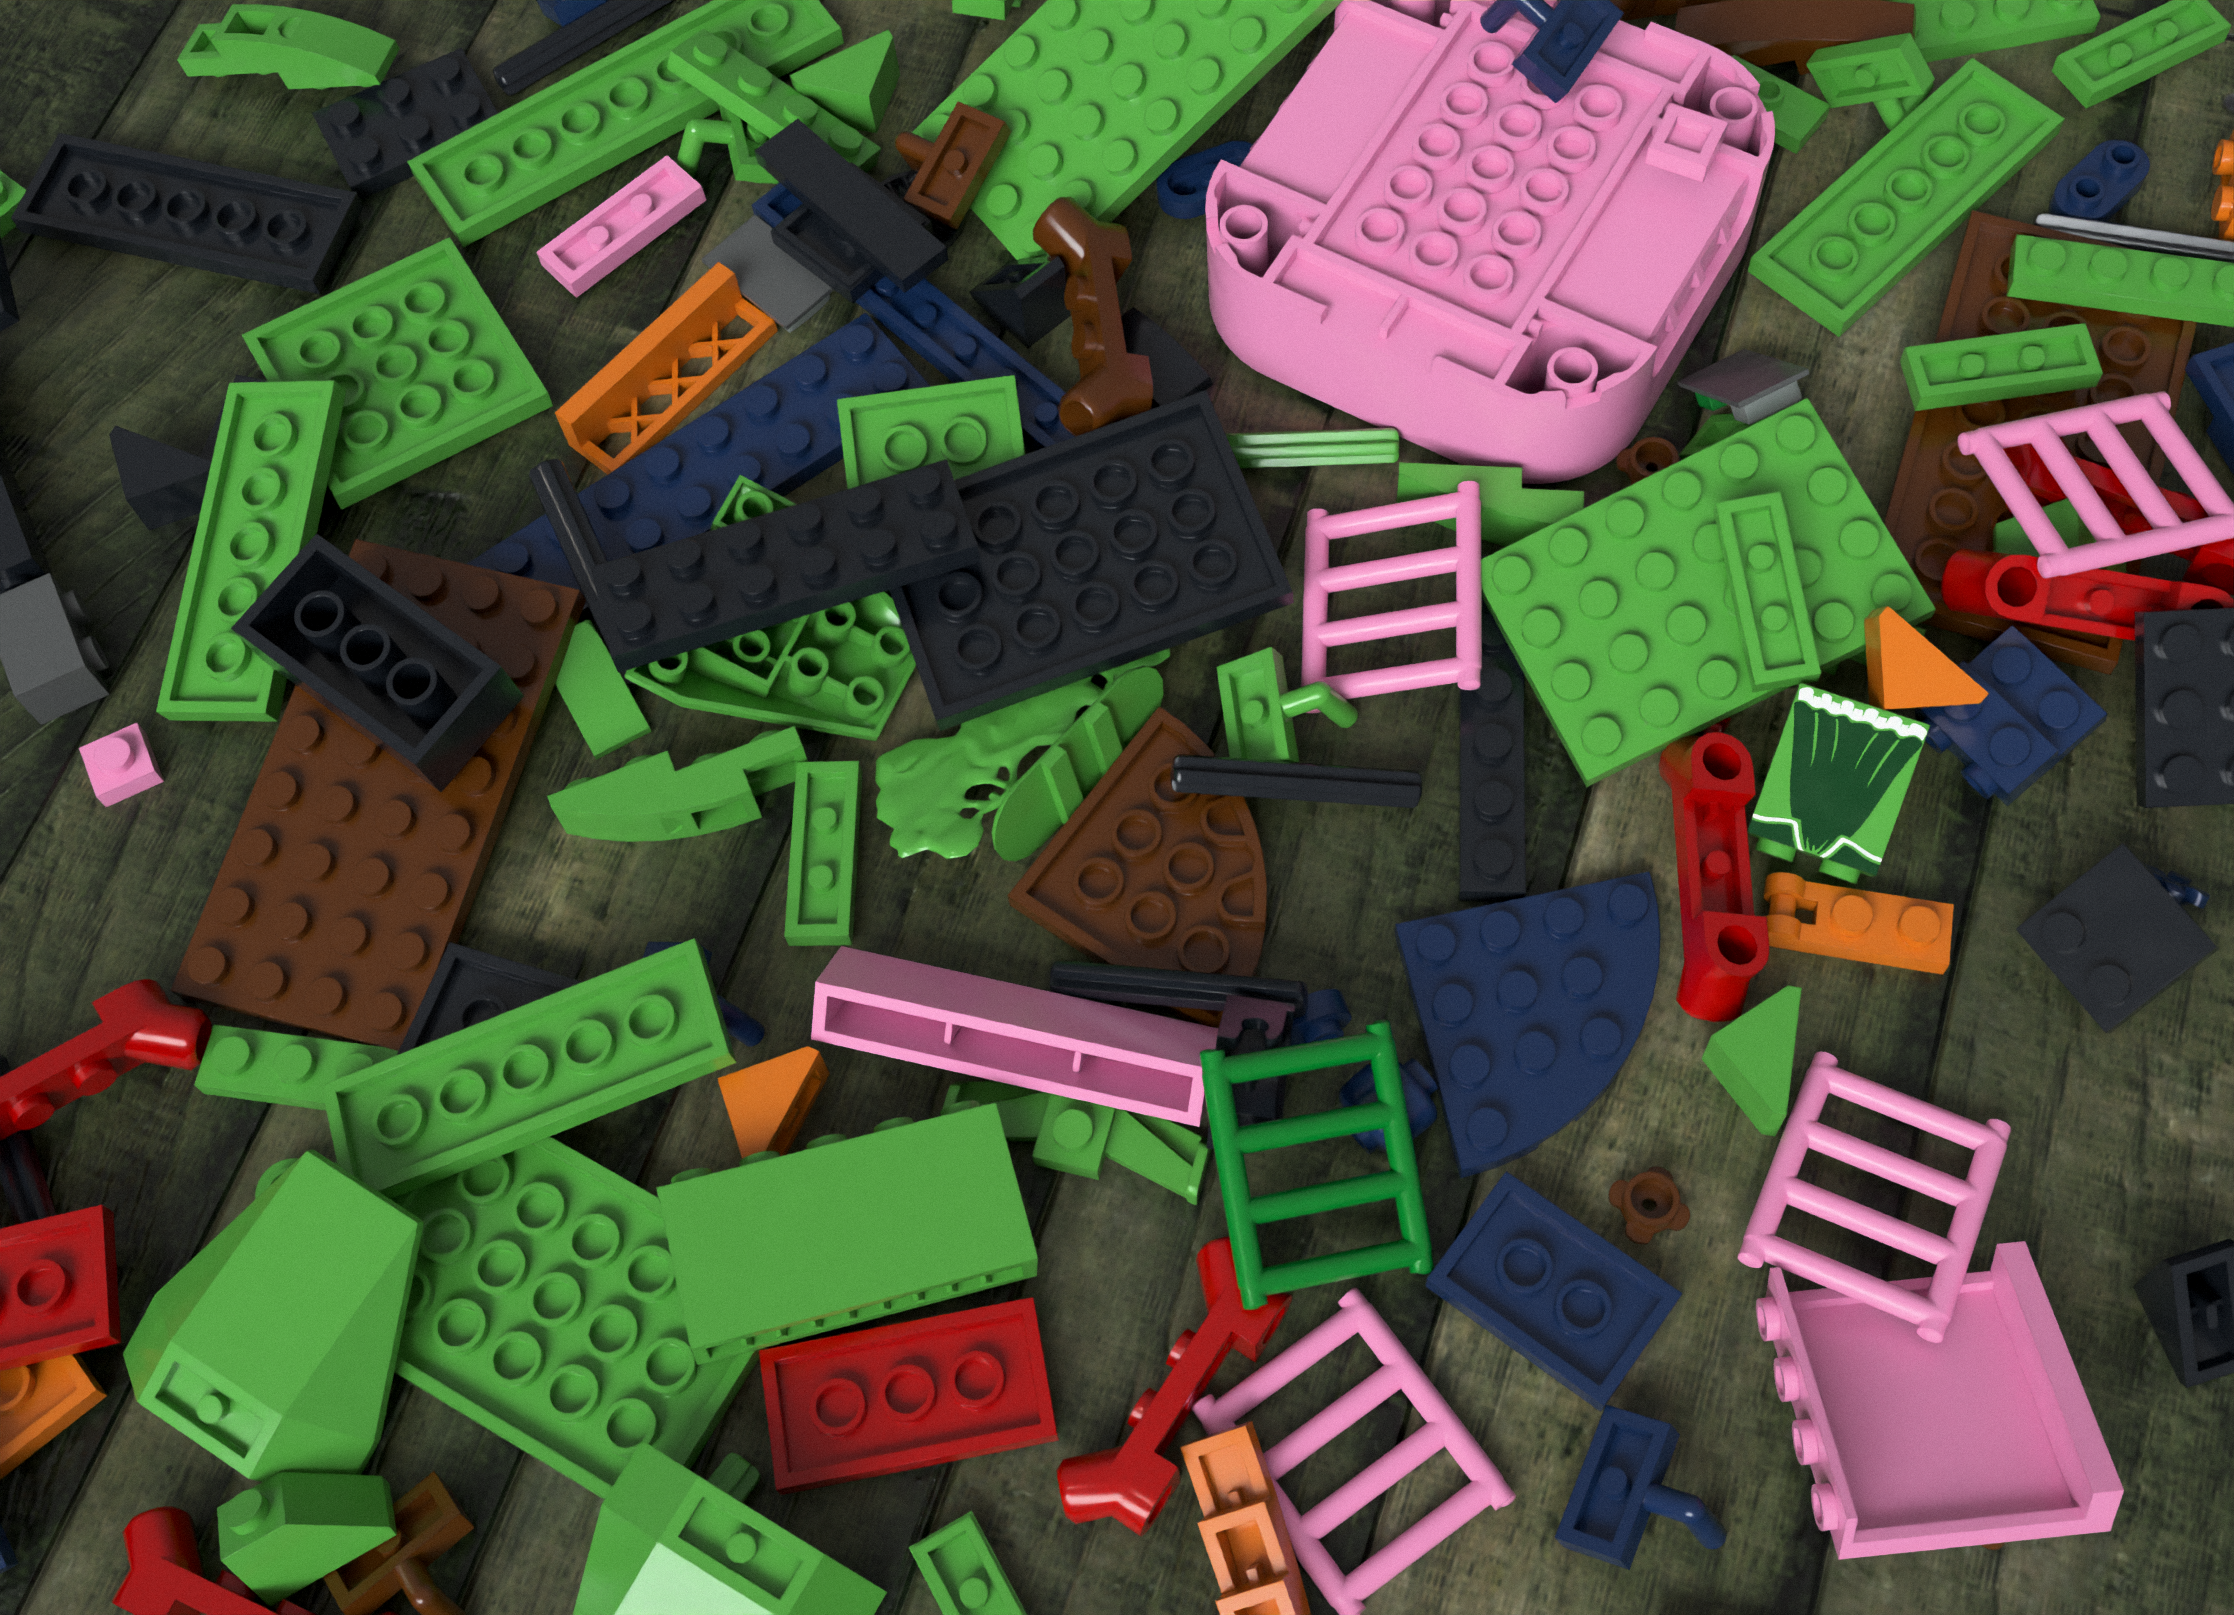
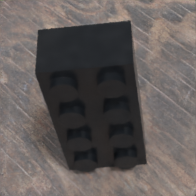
M317 533L231 628L264 662L439 792H442L524 697L499 664Z

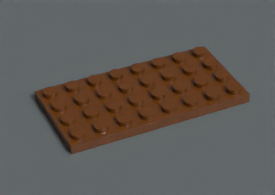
M1972 210L1965 229L1934 343L2086 323L2103 374L2097 386L2092 388L1920 411L1914 410L1883 523L1936 608L1933 616L1921 622L1922 624L1991 643L2013 625L2047 658L2111 675L2118 663L2123 639L1949 610L1941 596V583L1948 559L1961 548L1993 552V529L1996 523L2015 517L2008 510L2004 499L1974 454L1963 455L1957 440L1961 433L1973 431L1981 427L2165 391L2169 395L2171 401L2169 413L2175 420L2186 372L2184 369L2188 364L2197 322L2008 297L2010 252L2017 234L2125 249L2131 248ZM2141 420L2115 425L2154 483L2159 486L2166 455ZM2087 432L2063 436L2075 457L2111 469ZM2142 559L2126 562V573L2138 575Z
M355 539L349 553L351 559L499 664L524 697L442 792H439L295 685L170 991L183 999L338 1040L380 1046L399 1051L449 942L458 944L586 600L578 589Z

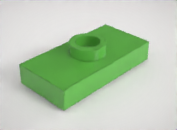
M1732 55L1760 84L1758 96L1766 111H1773L1775 121L1774 143L1798 154L1826 120L1830 104L1750 62Z

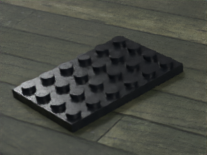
M1207 390L954 480L973 531L982 562L890 589L940 731L1294 603L1291 586Z

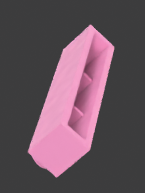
M841 946L815 982L811 1040L1199 1127L1207 1108L1199 1053L1206 1049H1216L1218 1028Z

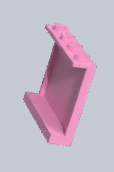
M2025 1241L1997 1244L1990 1271L1966 1273L1951 1321L1947 1325L1943 1340L1940 1343L1930 1342L1921 1338L1917 1334L1918 1325L1832 1289L1822 1288L1788 1292L1781 1267L1770 1268L1766 1298H1758L1756 1301L1758 1328L1763 1341L1774 1342L1778 1358L1774 1359V1378L1777 1393L1782 1402H1792L1797 1419L1793 1420L1792 1438L1796 1457L1800 1465L1811 1466L1816 1483L1811 1488L1814 1518L1820 1531L1830 1530L1839 1560L2111 1531L2124 1489ZM1933 1277L1888 1282L1927 1297Z

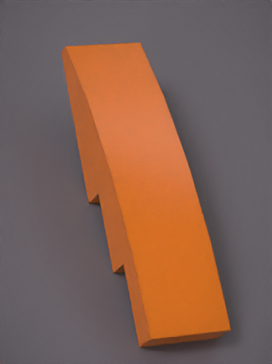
M1249 1421L1182 1445L1180 1449L1204 1518L1197 1524L1222 1593L1215 1601L1219 1614L1311 1615L1280 1503L1253 1422Z

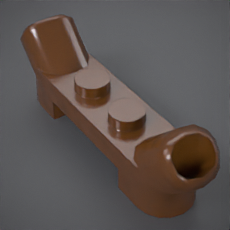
M1059 197L1047 207L1033 228V240L1049 256H1059L1065 266L1067 284L1064 293V303L1066 309L1071 310L1074 330L1071 349L1073 357L1078 359L1081 380L1061 397L1057 408L1061 423L1066 430L1076 437L1150 410L1153 398V381L1149 356L1131 354L1126 351L1116 289L1117 282L1132 261L1130 240L1126 227L1123 224L1097 221L1072 197Z

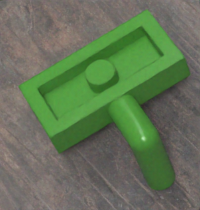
M1911 33L1816 49L1806 63L1827 103L1830 104V108L1873 102L1890 131L1924 102L1934 86L1933 80L1935 78Z
M720 104L722 121L694 118L687 122L676 164L692 178L696 176L704 144L708 142L728 144L735 180L760 184L780 183L758 164L755 150L770 138Z
M1273 647L1216 667L1230 758L1299 762L1292 717L1318 709L1341 728L1351 727L1358 718L1357 709L1325 682H1314L1288 692L1283 656Z

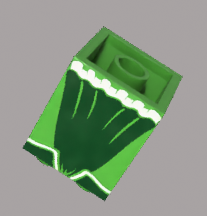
M1800 683L1793 697L1747 828L1748 835L1758 838L1754 850L1788 862H1793L1796 851L1822 860L1818 872L1853 884H1857L1860 873L1870 877L1876 876L1930 725Z

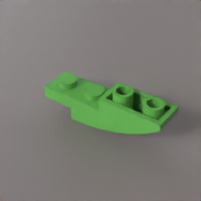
M232 4L221 23L198 24L177 61L188 77H223L234 74L254 73L267 75L278 72L288 89H326L328 87L348 86L371 87L381 84L400 48L394 39L358 24L314 11L274 5Z
M792 726L782 731L771 730L755 736L750 743L722 754H705L695 759L690 766L680 770H676L668 750L657 755L638 756L628 761L620 769L596 778L586 777L575 780L568 784L564 790L547 797L552 810L567 834L598 840L625 842L664 841L694 837L729 829L762 818L755 796L795 782L796 762H808L796 728Z

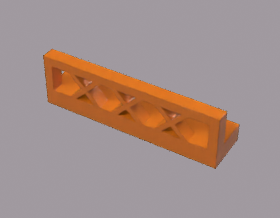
M717 262L555 412L569 446L607 475L661 442L778 332L776 322L742 298L735 273L720 262ZM737 315L754 326L743 338L721 340V330ZM712 357V367L702 376L681 378V368L690 359ZM672 394V404L663 413L641 415V405L651 396ZM631 432V443L614 459L598 447L610 434Z

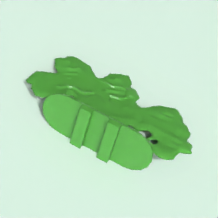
M1168 648L1099 673L1108 681L1104 689L1092 683L1091 679L1093 676L961 723V728L955 736L939 739H916L882 754L876 759L875 781L881 789L876 799L877 818L894 828L890 838V846L898 851V856L901 858H906L926 849L936 852L946 859L967 856L979 845L984 832L982 826L983 815L998 808L992 828L994 849L1003 860L1015 862L1030 856L1062 824L1068 821L1157 708L1161 707L1164 694L1163 679L1157 669L1151 667L1159 665L1170 657V649ZM1084 705L1090 706V707L1075 721V717H1076L1077 711H1078L1080 708H1082ZM1050 745L1051 747L1018 780L1017 769L1021 759L1037 746ZM1000 767H1007L1009 770L1010 779L1008 781L997 778ZM993 784L1005 789L1002 795L993 791L988 796L990 800H969L965 798L966 790L976 785ZM964 808H976L979 810L971 819L963 818L960 815L961 810Z

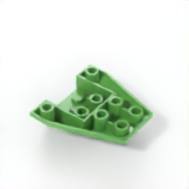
M739 475L712 522L711 530L796 504ZM884 591L629 669L625 673V678L680 707L877 741L914 671L916 663L894 601Z
M306 1151L154 1295L123 1352L137 1402L248 1479L263 1482L279 1472L361 1475L381 1440L424 1221L317 1151Z
M642 1440L601 1505L573 1615H874L887 1591L829 1555L819 1551Z

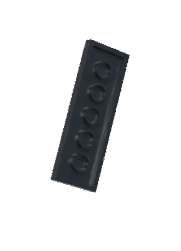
M59 133L11 219L20 232L321 294L364 206L357 192Z
M946 459L592 566L591 571L611 658L619 673L982 561Z

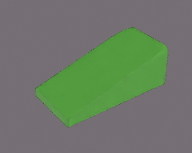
M585 620L577 624L555 685L597 760L652 731L620 672L618 673L611 655L592 621Z

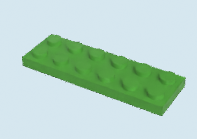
M1971 58L1751 257L1748 272L1840 337L1971 215L1972 210L1976 211L2059 134L2065 118L1974 58Z
M335 380L229 383L156 709L157 713L168 720L278 722L287 678L264 662L231 628L318 531L346 391Z
M693 938L325 1083L321 1087L338 1166L387 1198L393 1199L735 1064L737 1061L703 948Z

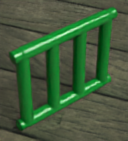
M1381 1019L1374 1021L1372 1025H1366V1033L1227 1057H1225L1224 1050L1206 1049L1199 1053L1203 1088L1237 1285L1240 1289L1243 1309L1255 1310L1262 1305L1268 1304L1267 1296L1400 1268L1409 1267L1411 1274H1429L1434 1270L1427 1216L1396 1044L1389 1020ZM1367 1060L1371 1062L1377 1095L1376 1102L1239 1126L1232 1084ZM1383 1129L1390 1170L1251 1197L1244 1154ZM1395 1198L1402 1235L1401 1240L1263 1267L1256 1225Z

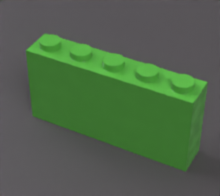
M962 1101L945 1107L940 1111V1116L918 1122H914L910 1117L894 1118L875 1126L873 1129L874 1133L851 1139H847L844 1134L826 1135L809 1142L806 1146L807 1150L780 1156L777 1151L758 1152L743 1158L739 1162V1167L712 1173V1170L709 1168L690 1169L672 1177V1184L656 1187L690 1349L697 1365L1036 1277L1038 1256L996 1102L980 1106L978 1101Z

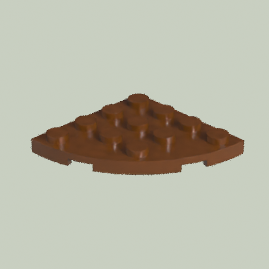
M1159 706L1007 895L1009 904L1096 963L1255 977L1262 956L1267 920V881L1264 856L1255 822L1244 797L1182 793L1172 790L1170 771L1176 755L1215 757V754L1184 723ZM1162 1006L1183 1021L1218 1029L1223 1011Z

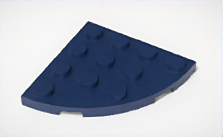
M1650 871L1395 924L1397 946L1433 1079L1438 1086L1437 1094L1460 1178L1495 1169L1538 1149L1540 1143L1557 1134L1573 1120H1579L1607 1091L1624 1067L1642 1031L1653 999L1659 969L1660 924L1658 904Z

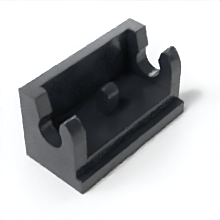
M1228 994L1217 1033L1216 1050H1224L1225 1057L1291 1046L1295 1004ZM1288 1075L1232 1084L1239 1126L1283 1118ZM1209 1122L1206 1148L1214 1149Z

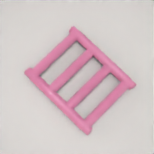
M2165 391L2151 394L2144 393L1981 427L1973 431L1961 433L1958 436L1957 441L1963 455L1974 454L2039 553L2040 557L2037 561V568L2039 574L2045 579L2060 575H2071L2234 538V503L2170 415L2171 401ZM2141 420L2209 517L2182 523L2115 425ZM2087 432L2153 530L2125 535L2059 437ZM2031 443L2096 542L2068 548L2003 449Z
M1464 481L1458 484L1457 492L1334 515H1329L1324 509L1309 510L1307 512V527L1305 529L1301 687L1322 681L1327 683L1345 699L1457 683L1458 687L1463 690L1478 689L1481 686L1482 669L1481 500L1479 483ZM1456 518V546L1329 568V540ZM1456 572V601L1327 622L1328 593ZM1456 627V657L1326 677L1327 647ZM1314 709L1306 713H1320L1321 711Z
M1816 1052L1804 1076L1748 1223L1738 1254V1260L1752 1268L1762 1267L1763 1262L1781 1267L1783 1270L1918 1325L1917 1334L1921 1338L1930 1342L1940 1343L1943 1340L1947 1325L1950 1323L2007 1149L2011 1127L2006 1122L1998 1119H1989L1985 1125L1840 1069L1837 1067L1838 1060L1835 1056L1827 1052ZM1828 1093L1975 1150L1966 1180L1964 1181L1819 1123L1818 1119ZM1810 1148L1955 1206L1956 1210L1947 1237H1941L1798 1179L1797 1176L1807 1149ZM1788 1204L1937 1265L1927 1297L1775 1236L1786 1205Z
M1352 1288L1338 1302L1342 1309L1217 1400L1212 1394H1209L1197 1400L1191 1407L1208 1435L1236 1426L1235 1421L1357 1332L1383 1364L1381 1368L1263 1454L1280 1503L1295 1557L1330 1606L1339 1615H1360L1366 1609L1362 1602L1445 1538L1489 1505L1496 1511L1501 1507L1508 1506L1516 1498V1494L1506 1483L1501 1472L1374 1306L1367 1301L1358 1288ZM1402 1389L1427 1423L1301 1516L1276 1480L1398 1390ZM1446 1447L1471 1482L1345 1576L1319 1540L1436 1452Z

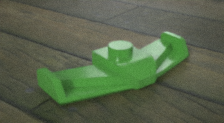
M956 1081L949 1086L942 1109L954 1103L969 1100L978 1101L980 1106L996 1102L1006 1141H1036L1032 1154L1034 1165L1099 1180L1105 1157L1183 1196L1187 1202L1194 1205L1198 1204L1212 1149L1206 1148L1207 1138L1174 1121L998 1081Z

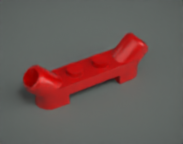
M2063 436L2059 437L2125 535L2153 530L2112 469L2075 457ZM2031 443L2003 449L2041 507L2067 498ZM2157 486L2182 523L2209 517L2200 503L2192 496ZM2234 538L2169 552L2189 560L2182 581L2216 587L2226 591L2229 595H2234Z
M1961 548L1948 559L1941 583L1942 599L1949 610L1955 612L1989 616L2135 641V612L2234 607V599L2226 591L2212 586L2182 581H2169L2098 568L2045 579L2039 574L2037 568L2039 557Z
M1712 732L1701 737L1685 736L1670 743L1661 754L1659 772L1660 776L1672 789L1684 965L1676 993V1001L1685 1013L1691 1017L1710 1022H1729L1741 1016L1750 979L1759 973L1768 961L1769 937L1767 917L1755 916L1745 811V805L1756 795L1752 759L1743 743L1732 735Z
M151 979L133 981L91 1002L102 1021L101 1024L0 1077V1141L19 1130H29L43 1124L53 1115L54 1111L82 1096H91L104 1091L114 1083L117 1077L144 1062L186 1070L194 1069L202 1062L212 1031L211 1021L202 1009L171 1004L161 985Z
M1229 1236L1207 1242L1198 1252L1196 1264L1208 1315L1196 1333L1187 1328L1173 1346L1166 1361V1365L1173 1370L1160 1390L1157 1392L1149 1387L1136 1403L1127 1422L1134 1430L1125 1444L1121 1447L1063 1459L1056 1469L1065 1517L1075 1524L1112 1516L1139 1536H1143L1154 1524L1181 1482L1178 1467L1163 1458V1456L1191 1414L1192 1405L1201 1398L1232 1348L1256 1363L1286 1315L1293 1298L1287 1292L1267 1296L1268 1304L1262 1305L1258 1309H1243Z
M163 1506L140 1513L130 1520L122 1532L130 1570L111 1603L134 1615H200L201 1612L206 1615H316L285 1599H282L275 1612L255 1602L258 1595L239 1577L223 1569L216 1582L207 1579L193 1519L189 1513L180 1508ZM388 1611V1612L383 1613V1614H381V1615H400V1614H398V1613H396V1612H393V1611Z

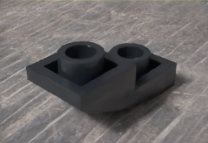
M1134 307L1121 316L1127 353L1149 356L1153 381L1151 408L1154 409L1199 393L1213 385L1210 376L1198 362L1150 318Z

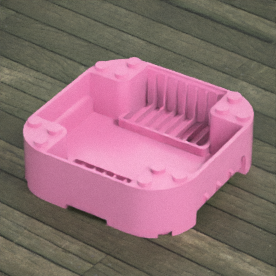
M1343 0L1335 8L1333 34L1308 65L1307 71L1280 105L1279 111L1265 131L1254 142L1244 161L1238 167L1221 159L1210 179L1205 204L1210 311L1218 333L1229 349L1255 371L1379 428H1395L1398 431L1399 437L1461 465L1522 468V484H1546L1567 481L1601 468L1617 457L1620 451L1633 441L1746 251L1775 139L1773 111L1767 112L1758 96L1760 84L1733 57L1707 43L1654 22H1650L1646 30L1619 20L1568 94L1557 103H1554L1511 65L1537 28L1520 12L1497 33H1488L1482 28L1480 17L1496 0ZM1557 0L1544 1L1551 7H1553ZM1670 103L1728 121L1725 138L1704 182L1645 163L1648 147Z

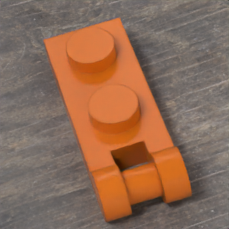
M1785 872L1772 873L1765 878L1764 899L1769 902V913L1765 917H1767L1770 947L1942 975L1950 964L1954 904L1808 882L1796 874ZM1796 909L1813 911L1812 924L1801 923L1795 918Z

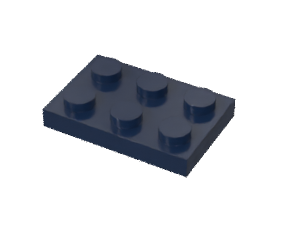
M1507 1171L1428 1276L1425 1285L1600 1412H1602L1682 1295L1676 1288Z

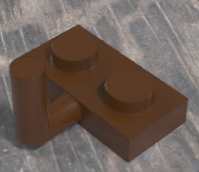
M958 101L935 143L907 131L898 134L895 139L896 149L912 170L918 171L903 200L921 214L958 229L1012 132L1006 122Z
M433 1471L393 1504L397 1530L396 1536L323 1577L339 1608L345 1615H370L400 1589L404 1590L412 1606L422 1615H467L435 1584L427 1567L475 1527L449 1485Z

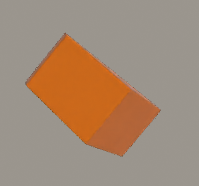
M1889 606L1872 610L1864 619L1869 705L1883 710L1980 704L1989 694Z
M806 1046L717 1078L742 1159L763 1151H777L780 1156L787 1155L830 1075L820 1051Z

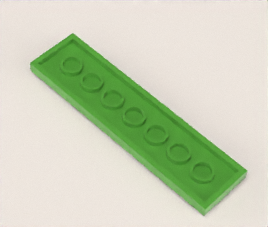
M712 0L407 162L414 177L464 248L682 131L689 120L694 118L704 119L719 111V104L667 69L670 51L704 28L714 36L721 38L726 44L754 63L767 69L775 77L780 78L842 45L844 39L841 27L819 0Z

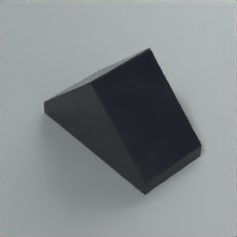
M1059 256L1012 259L969 291L975 302L1027 349L1071 316L1070 310L1066 309L1064 303L1067 281L1065 266Z
M119 426L113 428L109 436L125 498L149 531L201 512L212 461Z
M2229 1238L2164 1259L2133 1286L2179 1382L2186 1388L2234 1373V1241Z

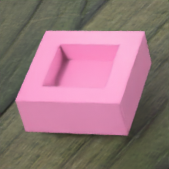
M1670 103L1648 147L1645 163L1704 182L1725 138L1728 121Z
M138 723L79 748L95 795L105 807L164 782L147 733Z

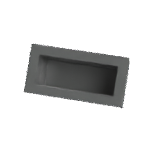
M50 573L0 594V658L14 697L40 725L109 695L101 671L109 668L107 658L97 640L92 635L87 636L83 626L91 622L89 611L75 589L65 592Z

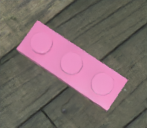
M666 155L538 250L536 253L541 265L577 298L704 203L706 197L703 188Z

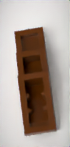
M1728 0L1677 8L1675 31L1707 43L1730 56L1736 55L1757 67L1795 60L1799 74L1804 75L1811 73L1806 63L1816 49L1911 33L1915 41L1916 8L1914 4L1883 0Z

